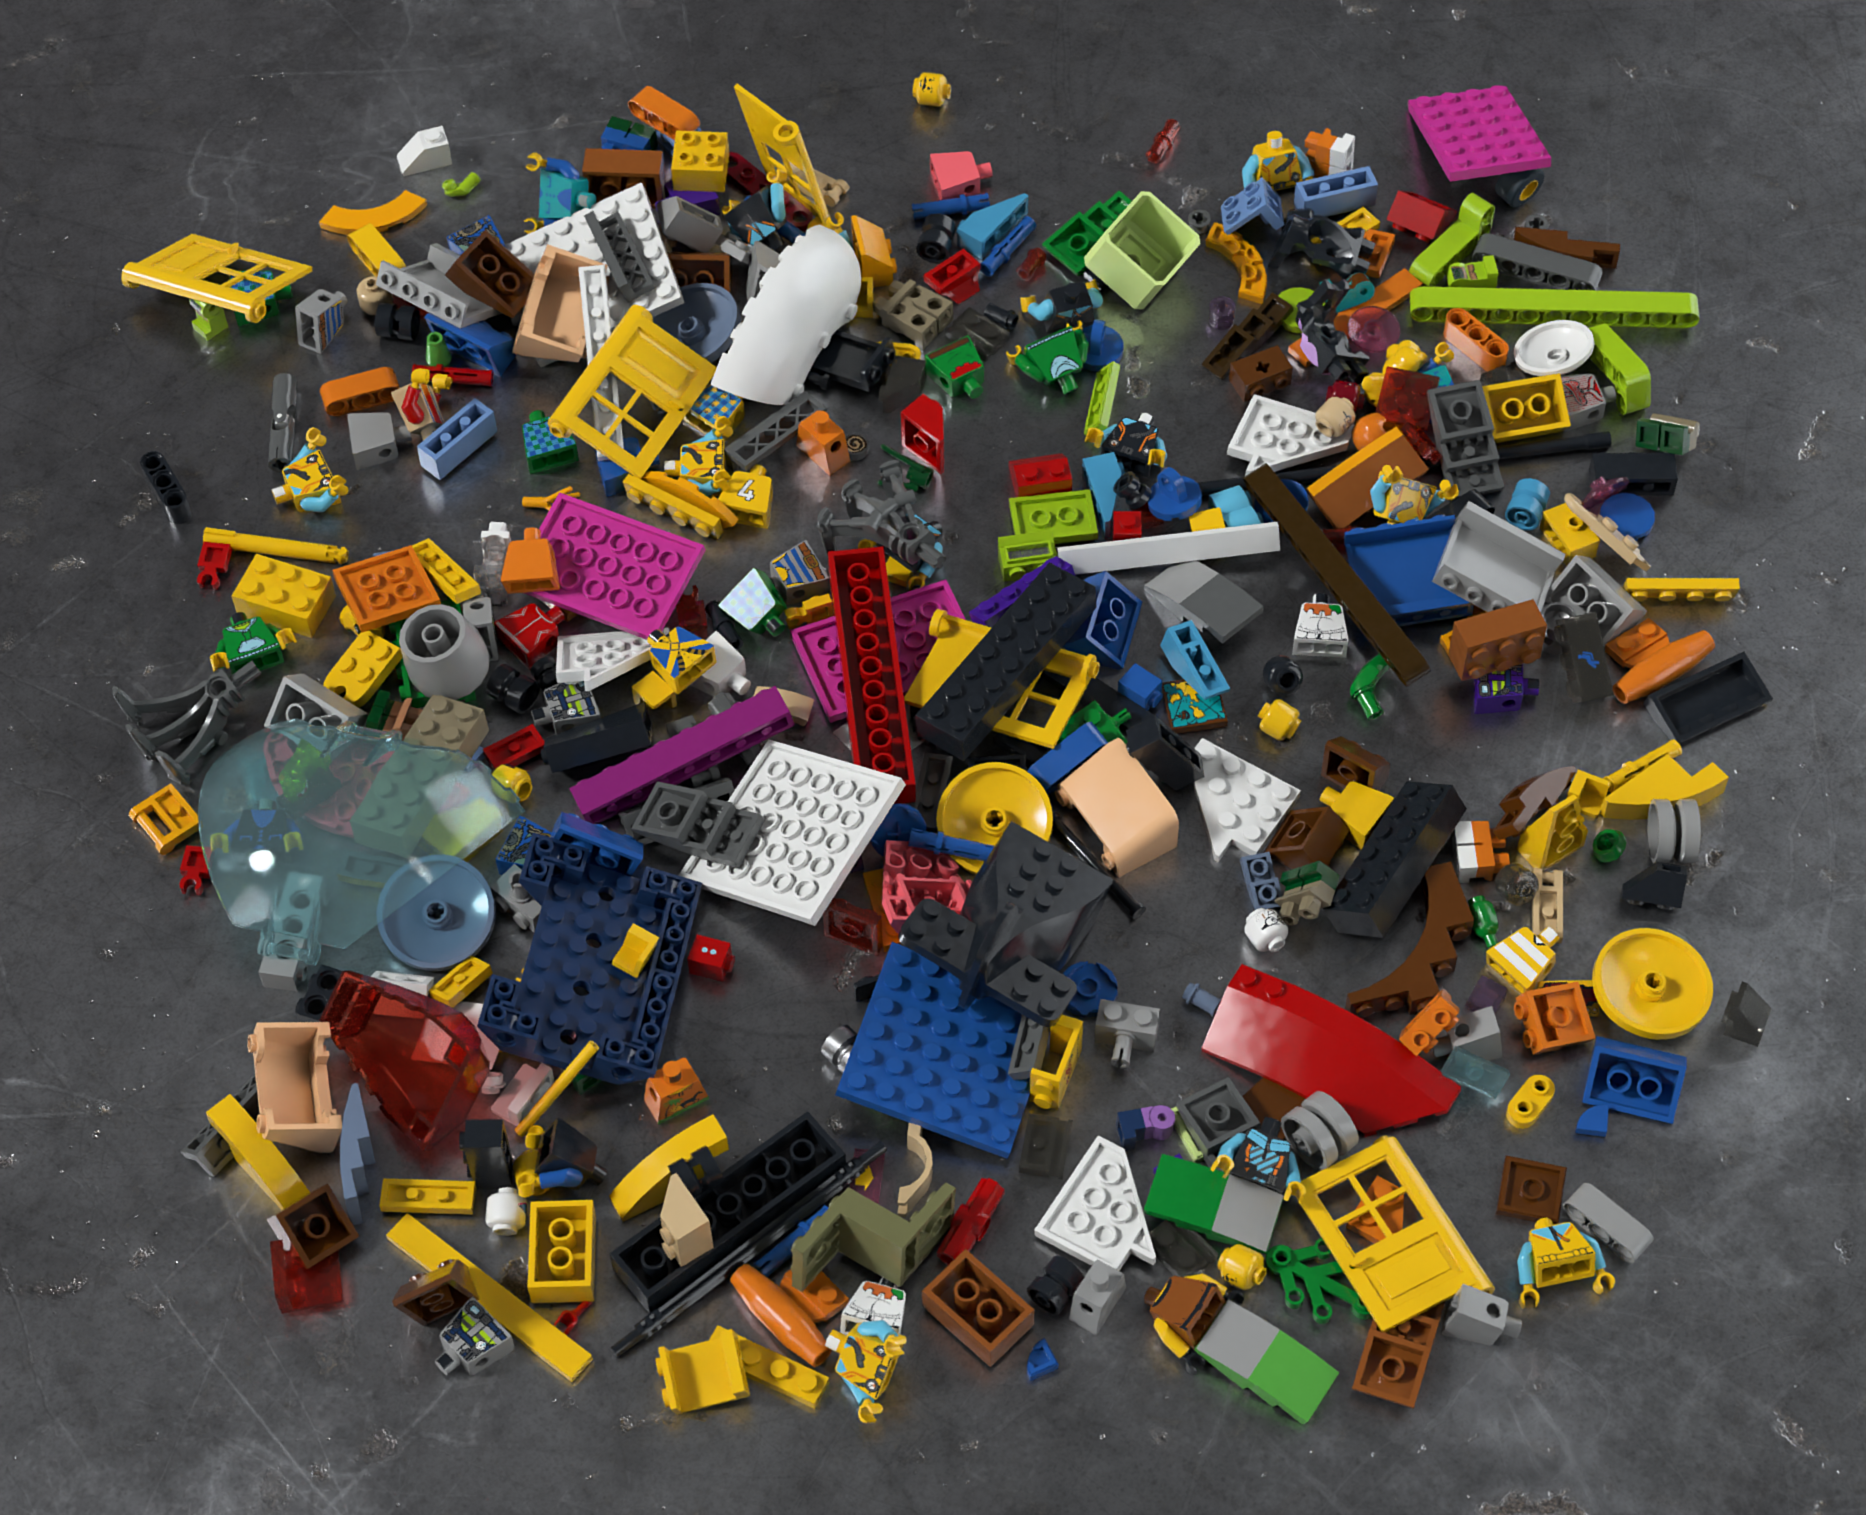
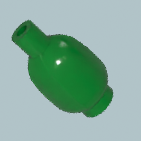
M1483 895L1469 899L1468 905L1474 919L1472 929L1478 937L1485 940L1489 950L1498 944L1495 935L1499 930V923L1492 903L1485 900Z

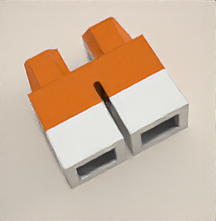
M1326 128L1323 134L1310 131L1305 139V147L1309 148L1305 155L1308 157L1311 167L1315 169L1314 177L1319 178L1353 170L1355 136L1345 133L1343 138L1331 135L1329 128Z
M1459 821L1451 833L1455 872L1459 883H1469L1470 878L1479 877L1492 881L1494 873H1503L1509 870L1510 860L1508 852L1493 853V848H1505L1506 838L1499 840L1493 833L1494 828L1489 827V821Z

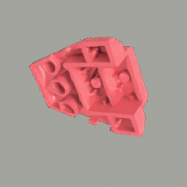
M886 840L883 857L882 905L890 925L898 934L904 922L923 899H933L960 914L972 881L968 879L964 882L957 874L959 866L949 854L940 853L937 855L933 854L934 851L908 846L909 841Z

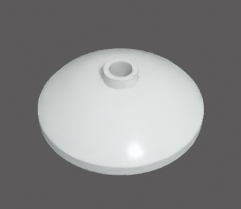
M1556 320L1540 324L1527 331L1517 341L1514 347L1515 362L1521 370L1539 377L1558 373L1564 375L1580 367L1590 357L1594 349L1593 334L1588 327L1576 321Z

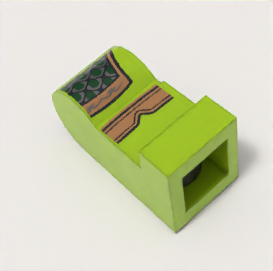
M1494 255L1483 256V261L1454 263L1445 270L1449 287H1497L1498 269Z
M190 298V305L195 309L197 316L192 321L193 329L207 341L228 327L223 307Z

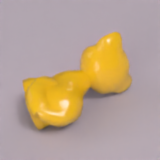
M1410 340L1390 345L1386 351L1387 360L1384 363L1382 373L1373 372L1369 376H1365L1361 383L1366 401L1372 406L1379 408L1382 415L1391 414L1394 409V397H1396L1394 383L1403 377L1414 374L1427 360V354L1422 352L1418 345Z

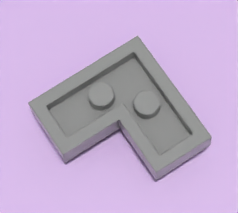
M731 232L719 236L715 244L722 247V251L741 262L750 264L753 250L752 244L748 243L747 245L741 241L742 238Z

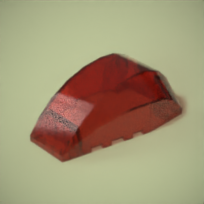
M349 970L342 971L319 1021L329 1022L331 1039L339 1050L345 1051L350 1059L348 1064L353 1071L359 1072L366 1082L364 1087L370 1096H376L381 1104L379 1109L383 1115L424 1152L430 1151L465 1122L489 1074L490 1061L480 1035L473 1023L462 1012L442 1002L374 977Z

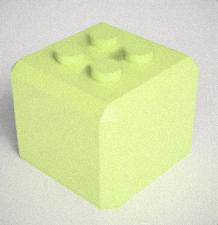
M1141 191L1084 257L1085 266L1134 309H1144L1200 245V237L1151 192Z

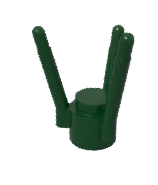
M881 444L880 448L910 466L906 475V479L910 480V483L903 482L906 489H913L914 492H918L919 487L927 489L934 473L932 468L916 463L885 444ZM878 480L877 484L883 486L882 480Z

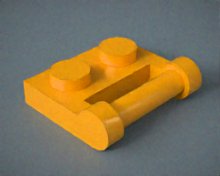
M171 783L134 806L129 812L130 818L135 823H139L156 843L155 848L161 855L170 853L175 845L204 827L201 818ZM155 811L171 832L164 836L148 817L150 812Z

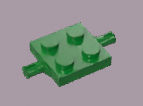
M1093 701L1071 716L1056 745L1087 722H1093L1108 743L1116 738H1120L1126 744L1128 741L1120 732L1119 726L1132 717L1126 708L1111 717L1103 711L1096 701Z

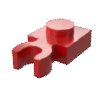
M203 542L197 564L199 570L202 571L197 577V583L200 588H204L205 582L209 579H212L211 585L214 590L220 587L218 574L227 573L233 550L230 544Z
M186 845L180 866V873L184 876L179 883L182 894H186L187 888L190 885H196L195 892L197 895L200 896L203 893L204 886L201 879H210L217 855L216 852H213V848Z

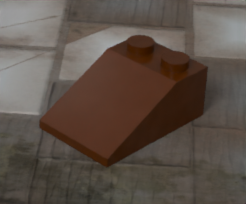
M487 230L483 231L445 274L465 294L511 318L526 304L535 275Z
M449 1259L441 1262L437 1266L438 1269L412 1276L409 1282L402 1285L392 1300L394 1307L422 1326H425L461 1309L471 1297L479 1300L480 1298L468 1267L460 1260Z

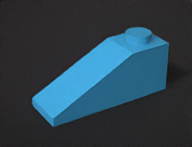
M1023 193L973 212L957 226V246L962 249L964 248L967 252L982 260L994 245L998 244L1028 214L1029 195Z
M1114 452L1083 458L1082 477L1086 488L1090 489L1094 511L1104 538L1110 537L1113 525V511H1116L1119 496L1113 491V487L1119 477L1125 473L1122 462H1117Z
M1190 620L1167 628L1160 646L1172 668L1204 700L1229 692L1230 687L1193 621Z

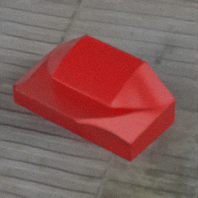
M963 248L924 274V282L940 295L947 296L956 303L961 304L980 291L978 283L980 263Z

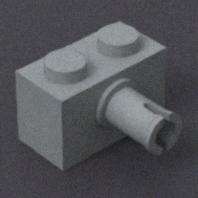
M514 864L490 889L494 896L496 909L502 913L507 912L513 917L518 926L522 929L528 928L534 933L541 905L519 883L522 869Z
M1100 999L1095 1025V1042L1114 1045L1110 1060L1113 1066L1118 1067L1120 1057L1122 1056L1121 1068L1129 1067L1132 1048L1154 1052L1160 1009Z

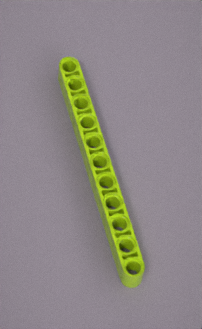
M1426 286L1416 287L1410 292V315L1417 322L1445 323L1448 311L1453 308L1466 310L1483 324L1540 325L1550 321L1570 320L1585 326H1596L1606 323L1610 327L1691 328L1700 321L1698 298L1695 294L1686 292Z

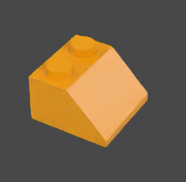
M857 215L851 216L852 245L859 262L861 277H873V288L891 285L893 283V274L897 273L895 258H890L889 255L892 254L890 238L885 239L883 228Z

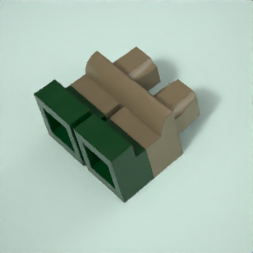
M1653 413L1650 419L1641 418L1637 420L1635 446L1684 455L1696 448L1700 423L1698 421Z
M1320 860L1283 872L1280 883L1286 886L1285 892L1282 897L1274 901L1281 906L1279 916L1283 922L1290 926L1296 925L1299 922L1300 915L1310 920L1318 918L1320 909L1331 905L1340 875Z

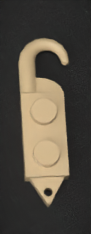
M1572 493L1565 494L1564 501L1569 509L1630 565L1632 563L1644 571L1651 567L1640 555L1638 543L1629 535L1623 536L1617 530L1618 526L1612 519L1607 516L1603 518L1600 514L1595 515L1581 505V500Z

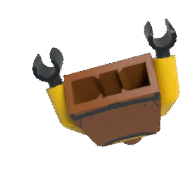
M1206 1274L1185 1277L1172 1276L1162 1290L1149 1287L1144 1295V1303L1151 1306L1150 1313L1154 1319L1156 1332L1162 1342L1178 1358L1183 1357L1186 1360L1185 1369L1191 1375H1196L1198 1371L1191 1365L1190 1361L1197 1360L1204 1366L1205 1359L1197 1352L1191 1353L1189 1351L1190 1347L1195 1349L1227 1300H1234L1239 1304H1242L1244 1301L1242 1292L1233 1290L1229 1293L1226 1291L1227 1287Z

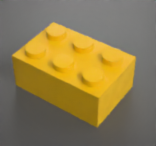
M1560 373L1482 386L1494 426L1492 434L1495 443L1559 433L1571 426Z
M259 554L254 556L232 594L236 613L243 612L248 619L256 616L261 617L265 624L270 623L280 629L291 628L293 633L313 638L336 597L331 576Z
M593 1200L531 1202L528 1291L531 1303L594 1301L596 1212Z

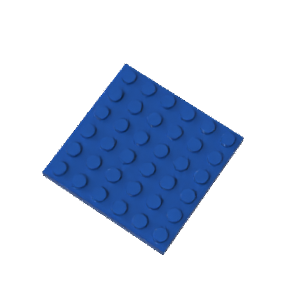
M891 942L835 1096L1008 1159L1030 1095V1078L1013 1080L1008 1075L1022 1014L990 996L980 1000L975 999L972 1005L967 1010H964L958 1006L962 990L959 989V979L911 949Z

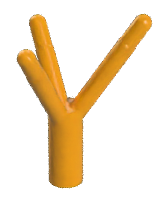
M569 486L547 497H523L522 506L527 508H545L549 511L551 503H554L559 492L574 498L580 497L581 494L580 492L569 493L573 490Z

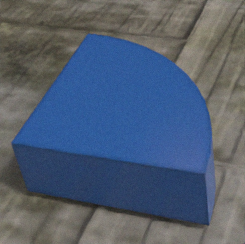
M1598 1105L1586 1110L1578 1120L1575 1133L1606 1137L1609 1105Z
M1045 1338L1034 1345L1028 1357L1027 1374L1030 1382L1059 1369V1364Z

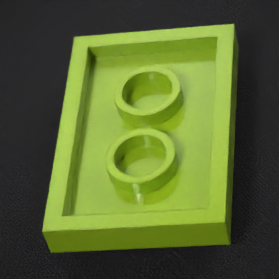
M1090 489L1009 498L1014 535L1052 529L1054 544L1098 539V529Z

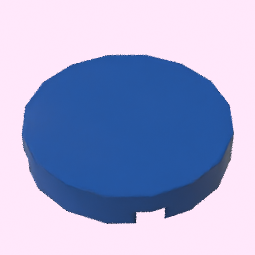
M1631 493L1612 495L1604 501L1599 513L1603 518L1607 516L1612 519L1618 526L1617 530L1623 536L1629 535L1635 541H1638V538L1643 536L1644 538L1648 536L1655 522V512L1651 504L1643 497Z
M1082 961L1071 965L1062 973L1073 980L1077 986L1074 998L1067 1007V1010L1072 1014L1083 1018L1097 1017L1100 999L1116 1001L1118 995L1117 980L1113 972L1103 964Z

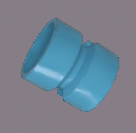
M1524 478L1519 480L1505 511L1507 522L1521 530L1536 529L1550 498L1549 488L1536 479Z

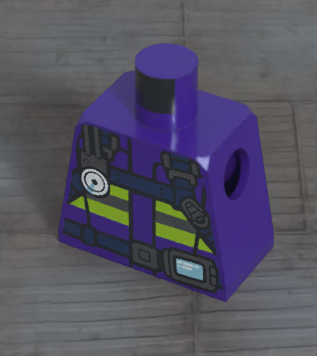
M1523 664L1512 666L1505 671L1488 673L1478 679H1474V714L1518 711L1521 708L1523 695H1539V679L1523 678Z

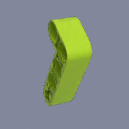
M1470 193L1460 207L1458 220L1414 260L1409 273L1428 287H1435L1446 277L1445 270L1448 266L1462 262L1476 248L1480 236L1490 233L1495 206L1478 195Z
M1606 323L1590 327L1589 329L1594 338V349L1589 358L1615 385L1616 405L1622 415H1627L1649 408L1651 404V375L1646 364Z

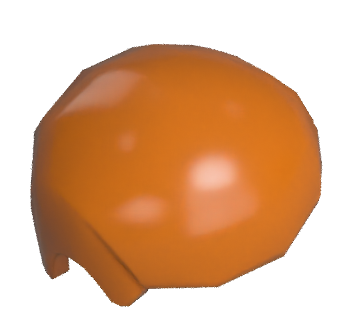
M1371 413L1356 421L1351 430V436L1358 451L1387 433L1383 428V424L1386 422L1384 416L1379 413Z

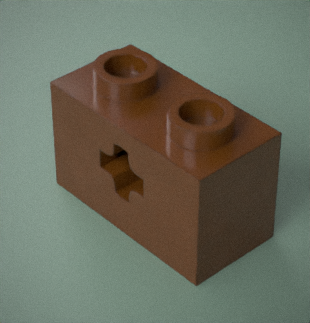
M1276 345L1230 363L1229 381L1243 402L1251 400L1254 394L1263 396L1290 385L1293 367L1279 346Z

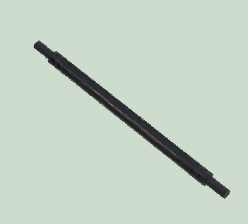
M879 1141L860 1157H853L636 1323L633 1326L634 1330L610 1347L613 1354L618 1358L641 1339L647 1340L729 1277L739 1267L747 1263L862 1175L869 1164L887 1151L886 1146Z

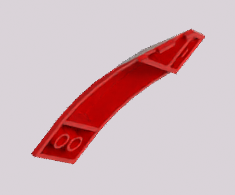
M1241 964L1228 984L1201 1048L1204 1053L1253 1072L1305 1099L1316 1091L1325 1092L1344 1108L1356 1129L1362 1132L1365 1137L1375 1135L1377 1130L1393 1126L1395 1129L1416 1123L1418 1118L1435 1114V1116L1446 1114L1462 1090L1460 1085L1419 1055L1416 1056L1404 1044L1353 1013L1294 984Z

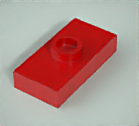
M531 724L482 750L486 760L495 771L500 765L511 764L517 766L540 754L545 741L535 726Z

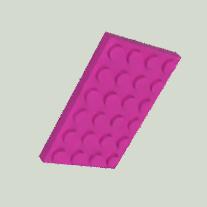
M1495 85L1488 89H1469L1461 93L1447 92L1440 96H1420L1417 99L1408 100L1410 114L1450 182L1551 167V156L1506 86Z
M559 492L539 529L541 531V539H548L554 550L560 588L559 590L526 592L524 594L647 640L652 631L656 629L661 632L663 631L706 549L703 544Z
M947 580L890 598L904 697L938 639L929 634V626L934 612L937 609L947 611L948 615L966 620ZM834 616L790 630L792 641L829 722L832 723L847 718Z

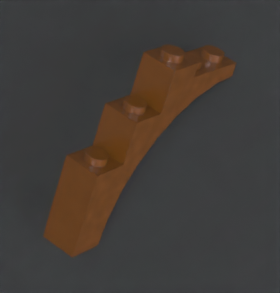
M1451 862L1430 866L1420 881L1425 899L1426 925L1415 949L1406 961L1389 976L1369 987L1348 993L1345 1010L1359 1018H1364L1372 1015L1374 1012L1382 1010L1394 1011L1406 1005L1409 1015L1419 1013L1440 992L1434 976L1445 977L1454 972L1458 958L1451 940L1459 941L1470 936L1474 924L1472 913Z

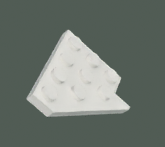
M1254 394L1228 446L1227 455L1250 462L1245 476L1265 463L1275 472L1346 451L1352 440L1351 430L1354 424L1339 437H1327L1316 427V413Z
M669 627L664 628L662 631L665 635L670 632ZM625 631L558 636L557 683L564 682L571 685L584 681L585 691H590L651 660L649 650L652 646L646 639Z
M1202 738L1194 749L1201 754L1205 777L1192 784L1214 860L1219 862L1231 845L1249 855L1260 854L1299 799L1301 790Z
M1097 1136L1035 1228V1236L1091 1266L1096 1260H1100L1120 1271L1130 1254L1155 1265L1156 1255L1125 1149Z

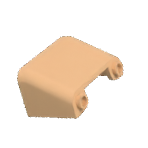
M547 244L532 281L512 353L523 357L579 362L581 358L585 359L587 350L578 267L605 265V270H607L608 265ZM606 275V280L608 284L609 276Z
M1120 738L1107 743L1058 783L1057 791L1055 792L1058 802L1062 807L1066 806L1069 809L1076 807L1103 843L1104 854L1101 857L1104 865L1108 870H1113L1118 878L1177 847L1179 820L1174 808L1139 761L1129 755L1126 744Z
M257 1022L253 1034H249L247 1045L248 1052L253 1053L260 1112L257 1116L256 1126L257 1132L262 1133L264 1139L318 1153H332L342 1131L341 1115H337L336 1109H332L327 1071L329 1051H326V1045H323L325 1039L331 1036L329 1022Z

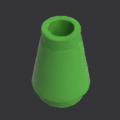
M432 332L427 336L425 359L430 366L443 364L444 367H448L452 359V354L442 334L439 332Z

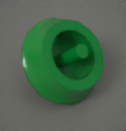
M1606 829L1601 831L1593 840L1594 856L1601 862H1612L1618 859L1626 849V837L1617 830Z

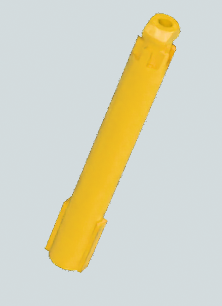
M205 527L203 542L230 544L234 552L244 551L336 563L338 561L339 564L347 563L349 557L348 549L345 547L338 549L337 546L236 533V531Z

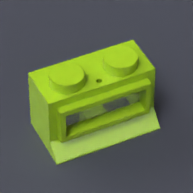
M1052 529L998 537V558L1004 582L1018 581L1026 573L1032 572L1043 565L1048 559L1057 556Z

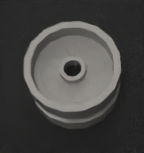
M1653 799L1651 801L1648 812L1647 836L1649 855L1653 863H1669L1673 855L1679 863L1697 862L1700 850L1701 824L1699 808L1695 799H1679L1674 808L1668 799Z
M1316 1091L1302 1102L1301 1107L1296 1106L1281 1118L1283 1133L1287 1141L1291 1143L1292 1149L1307 1165L1315 1170L1322 1171L1338 1160V1155H1344L1358 1144L1359 1136L1350 1116L1333 1097L1325 1092Z

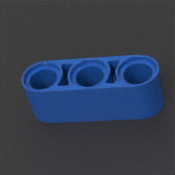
M1087 722L1036 761L1027 772L1038 780L1047 795L1057 790L1058 783L1108 742L1093 722Z

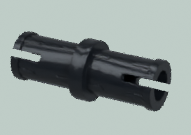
M719 600L709 602L705 606V611L713 622L714 632L717 631L736 650L740 649L743 645V640L736 631L733 618L728 616L718 606L720 604Z

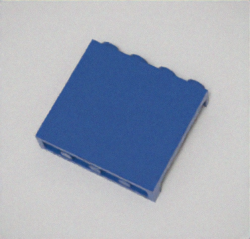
M1437 515L1425 520L1410 519L1404 523L1393 525L1384 523L1374 528H1354L1345 532L1344 548L1347 563L1399 627L1473 615L1474 604L1432 582L1449 535L1455 524V515Z

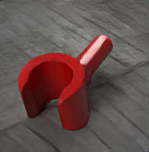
M583 1301L572 1311H562L554 1322V1326L558 1323H564L567 1326L564 1334L568 1335L577 1324L580 1314L592 1304V1301Z

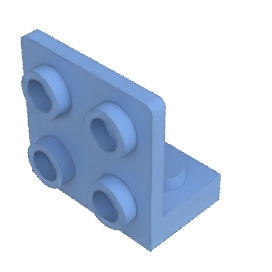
M1263 177L1256 182L1249 183L1236 196L1227 198L1221 206L1223 229L1227 235L1257 215L1261 217L1265 224L1270 223L1275 230L1284 225L1281 198Z

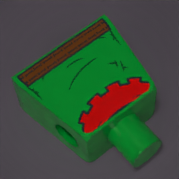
M968 335L925 355V373L948 395L956 397L966 392L971 399H975L982 394L983 387L981 384L984 382V365Z

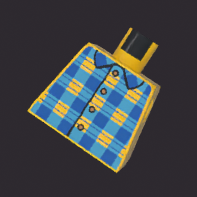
M709 385L702 391L683 419L706 435L715 428V421L719 417L725 416L731 421L729 426L733 428L734 432L745 416L743 397ZM722 435V439L726 442L729 437Z

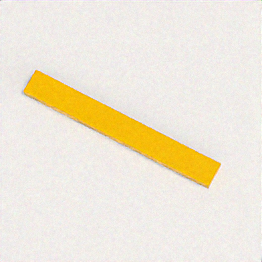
M408 1213L386 1234L387 1240L429 1272L438 1269L437 1266L441 1262L449 1259H458L467 1265L480 1298L477 1301L512 1337L570 1382H573L593 1360L589 1352Z

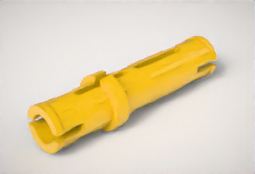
M1671 739L1666 744L1641 758L1622 764L1621 769L1603 777V779L1611 782L1609 792H1614L1666 754H1669L1673 759L1682 755L1680 744L1675 739Z

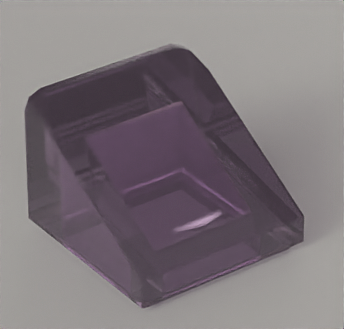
M1482 975L1465 1007L1474 1012L1492 1006L1496 1015L1506 999L1508 990L1506 987Z

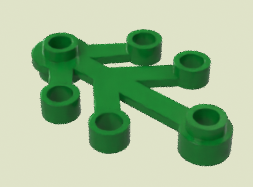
M1322 1238L1318 1239L1315 1245L1292 1250L1286 1245H1276L1268 1250L1265 1259L1266 1266L1272 1273L1280 1276L1285 1291V1304L1289 1308L1298 1309L1304 1302V1293L1296 1287L1294 1274L1304 1279L1313 1306V1319L1317 1323L1326 1324L1331 1320L1332 1307L1325 1302L1321 1289L1351 1304L1352 1313L1361 1320L1372 1318L1367 1308L1360 1304L1359 1301L1361 1299L1357 1292L1329 1278L1330 1276L1344 1273L1337 1261L1314 1267H1308L1300 1263L1317 1257L1323 1260L1331 1257L1332 1253L1330 1250L1322 1252L1318 1249L1321 1245L1327 1246ZM1284 1256L1287 1260L1279 1262L1276 1257ZM1297 1295L1300 1300L1297 1302L1291 1301L1289 1296ZM1323 1309L1327 1311L1328 1315L1322 1317L1317 1314V1311Z

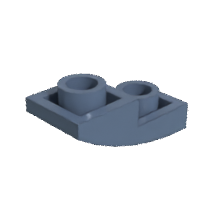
M1270 852L1241 857L1240 863L1254 910L1281 907L1274 902L1275 899L1282 897L1278 877H1275Z

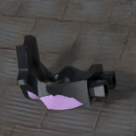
M1344 279L1335 284H1331L1329 280H1324L1308 299L1299 302L1296 306L1298 308L1296 324L1302 331L1300 347L1306 357L1318 367L1320 374L1331 375L1335 381H1345L1347 378H1350L1353 383L1361 384L1364 377L1369 375L1365 365L1370 358L1361 351L1353 352L1345 332L1336 330L1333 324L1335 317L1338 315L1336 308L1349 291V283Z

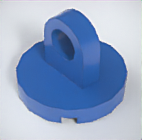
M1095 319L1093 325L1082 328L1089 343L1087 361L1082 365L1084 369L1099 371L1113 361L1117 364L1120 362L1124 350L1123 339L1113 328L1106 326V321Z
M1166 467L1158 474V482L1150 488L1152 493L1147 501L1150 512L1156 518L1172 521V518L1179 517V520L1193 515L1200 508L1202 494L1198 483L1191 478L1181 476L1171 467Z
M894 804L870 842L876 852L884 857V844L886 840L909 841L911 829L915 828L926 831V822L914 807L907 804Z

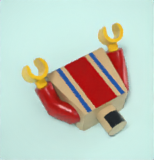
M419 368L411 374L412 383L391 392L408 431L421 435L424 441L444 424L438 406L442 397L440 391L441 389L449 390L451 388L452 378L446 374L434 375L432 378V389L430 385H426L429 382L430 371Z

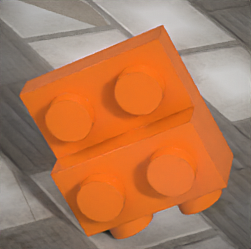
M1579 982L1529 990L1516 997L1517 1002L1514 1004V1012L1516 1017L1523 1021L1525 1027L1523 1042L1527 1048H1531L1533 1055L1557 1051L1566 1046L1587 1043L1596 1039Z
M1442 989L1401 1031L1399 1040L1416 1056L1421 1051L1427 1054L1438 1042L1435 1037L1443 1029L1446 1032L1450 1031L1460 1020L1456 1016L1460 1009L1451 1001L1452 996L1445 989Z

